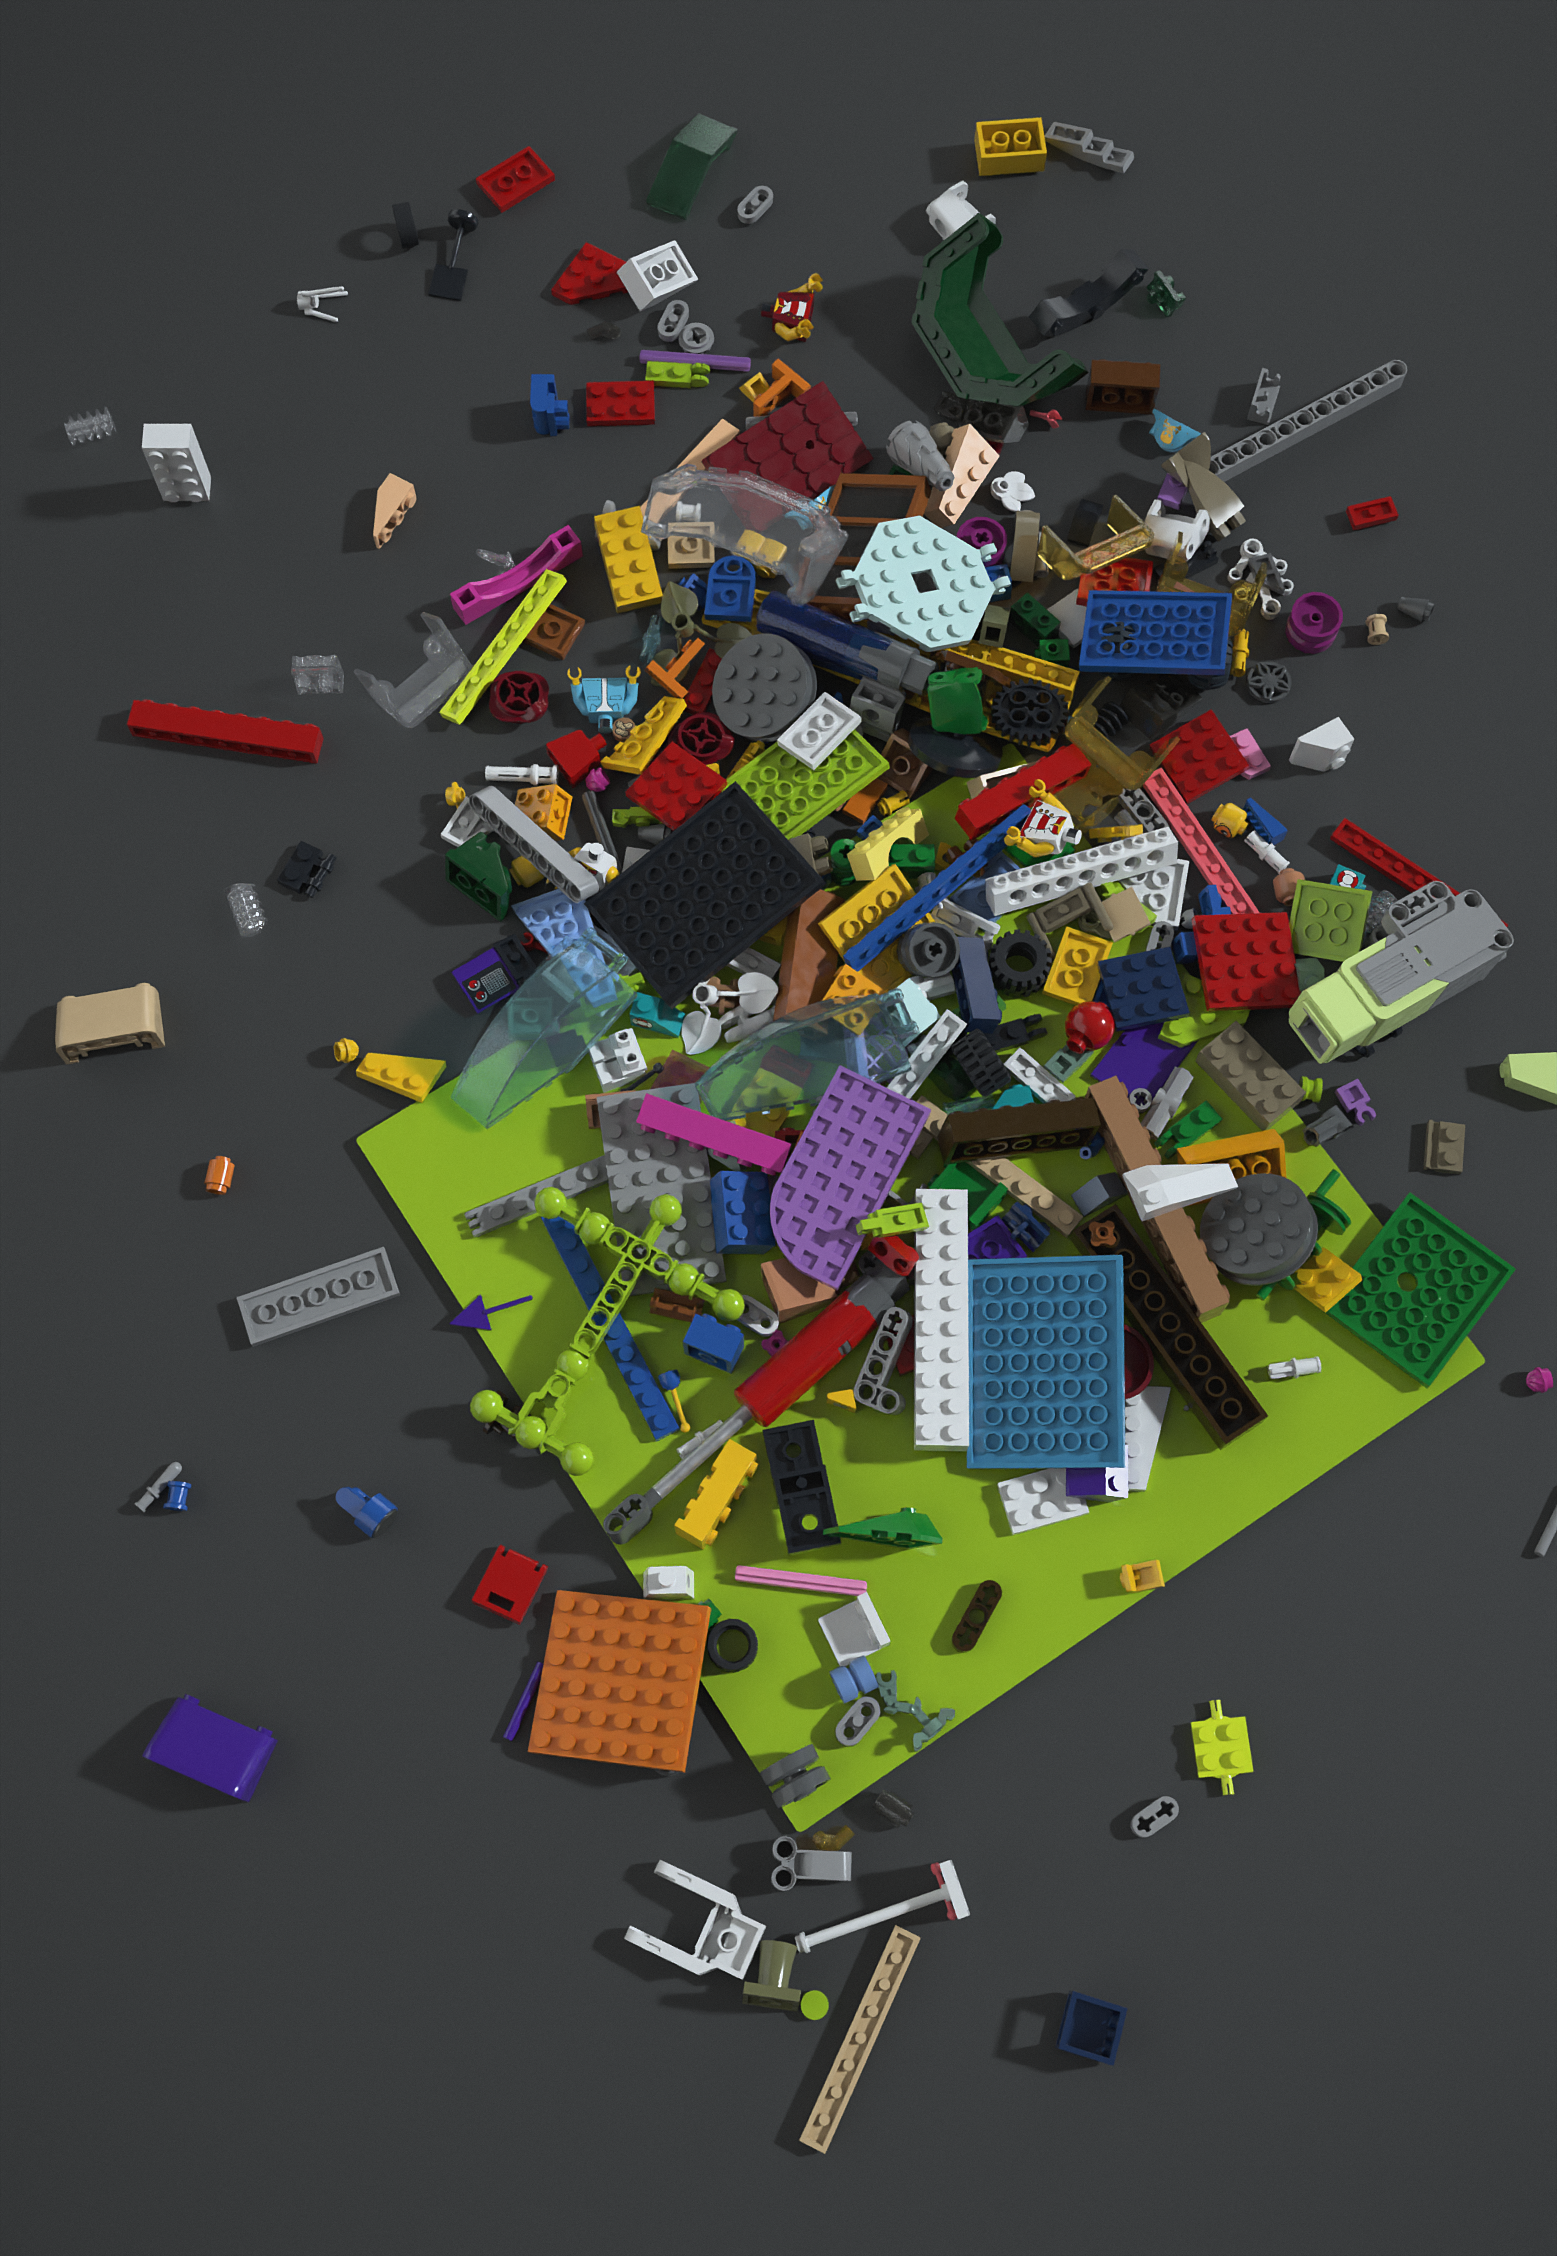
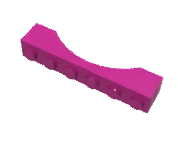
M569 525L548 536L533 554L514 568L487 580L469 582L450 593L453 609L465 625L469 624L534 586L546 569L557 572L583 557L580 539Z

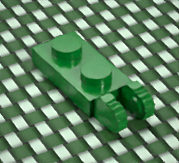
M1206 1100L1170 1127L1154 1144L1158 1148L1172 1138L1176 1144L1164 1154L1167 1159H1170L1177 1154V1148L1192 1145L1222 1121V1117Z

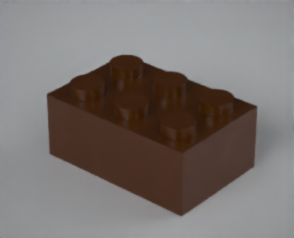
M1104 359L1092 360L1086 387L1085 410L1153 415L1152 411L1155 408L1160 388V364L1107 361Z

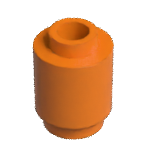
M216 1156L215 1159L209 1161L204 1183L207 1185V1192L225 1195L226 1191L230 1189L235 1167L230 1162V1158Z

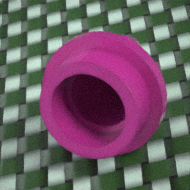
M601 767L596 770H590L586 777L587 788L594 792L604 791L606 786L610 784L607 774Z
M1536 1367L1527 1375L1526 1384L1533 1392L1544 1393L1553 1387V1377L1548 1368Z

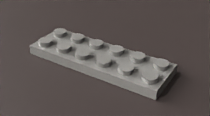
M384 1247L239 1296L237 1301L250 1343L254 1347L400 1296V1292Z

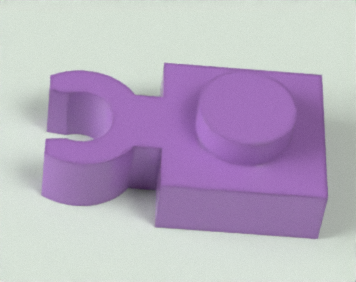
M1359 1079L1336 1089L1334 1092L1347 1113L1354 1110L1355 1121L1359 1126H1362L1365 1122L1362 1114H1367L1371 1121L1376 1117L1374 1109L1366 1106L1371 1099Z

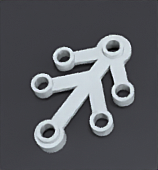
M1248 539L1241 545L1240 554L1242 557L1235 568L1229 571L1227 577L1230 583L1238 584L1241 581L1242 572L1248 565L1249 558L1267 554L1263 552V546L1257 539ZM1273 557L1275 565L1283 567V569L1277 568L1279 575L1285 574L1287 563L1282 559L1278 560ZM1252 573L1249 574L1241 588L1235 591L1234 601L1238 604H1244L1247 601L1249 591L1256 583ZM1232 574H1236V575H1238L1239 577H1238V578H1234V577L1232 576ZM1281 578L1283 585L1290 588L1285 589L1282 595H1290L1294 587L1293 582L1289 579ZM1257 583L1263 603L1261 614L1267 620L1275 619L1279 615L1281 604L1278 600L1271 597L1268 588ZM1238 594H1243L1245 597L1241 598Z

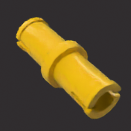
M1245 629L1234 631L1230 674H1233L1234 677L1245 675L1246 659L1249 656V649L1247 648L1249 632H1246Z

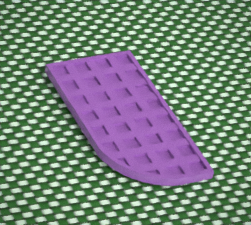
M841 1065L838 1067L776 1182L770 1202L771 1226L777 1245L783 1255L798 1271L835 1290H838L867 1235H858L855 1225L860 1220L868 1219V1214L881 1209L931 1114V1109Z

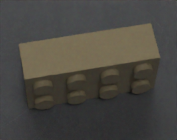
M1237 1021L1199 1052L1195 1061L1262 1131L1270 1129L1298 1105L1306 1094L1295 1080Z

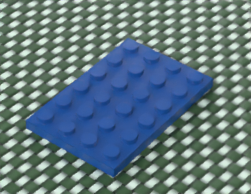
M1089 590L1079 671L1225 675L1232 593ZM1115 622H1124V626H1132L1135 630L1129 636L1136 638V640H1126L1120 645V653H1114L1115 644L1113 642H1108L1107 639L1101 640V637L1114 635V633H1103V628L1110 624H1113L1115 627L1117 626ZM1126 643L1133 645L1130 649H1123V645ZM1104 644H1110L1113 647L1112 650L1108 652L1104 650L1102 646H1105Z

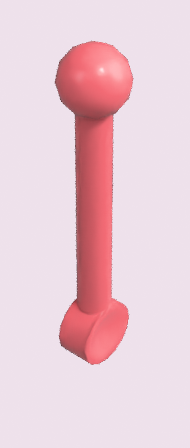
M936 1862L931 1864V1871L936 1875L941 1888L944 1881L940 1865ZM944 1899L948 1909V1919L952 1921L957 1919L951 1901L946 1902V1899Z

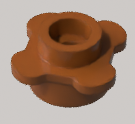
M1106 1221L1105 1223L1092 1222L1089 1225V1230L1092 1232L1091 1244L1095 1247L1114 1245L1116 1242V1238L1113 1236L1114 1223L1111 1221ZM1100 1232H1104L1105 1235L1101 1236Z

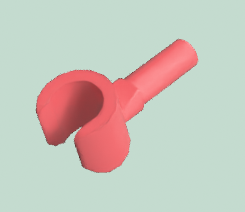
M1051 410L1048 413L1030 411V416L1047 420L1052 428L1059 427L1055 420H1062L1057 410Z

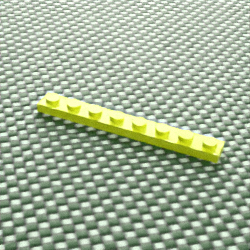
M548 569L545 570L439 713L443 718L458 725L463 722L565 585L567 580L564 575Z

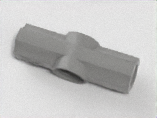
M1175 1067L1163 1088L1160 1087L1149 1106L1150 1110L1141 1122V1126L1147 1128L1150 1139H1158L1168 1120L1172 1119L1182 1102L1184 1093H1186L1194 1077L1184 1068Z

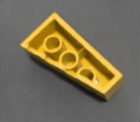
M731 1439L728 1440L711 1467L712 1474L710 1476L707 1475L701 1482L697 1491L699 1494L697 1499L691 1498L687 1504L683 1515L685 1519L679 1518L675 1523L674 1527L678 1536L704 1550L707 1544L709 1546L713 1544L719 1533L716 1531L720 1521L726 1522L732 1511L729 1508L733 1499L738 1500L745 1489V1486L742 1485L747 1476L750 1478L753 1476L759 1465L756 1463L757 1454Z

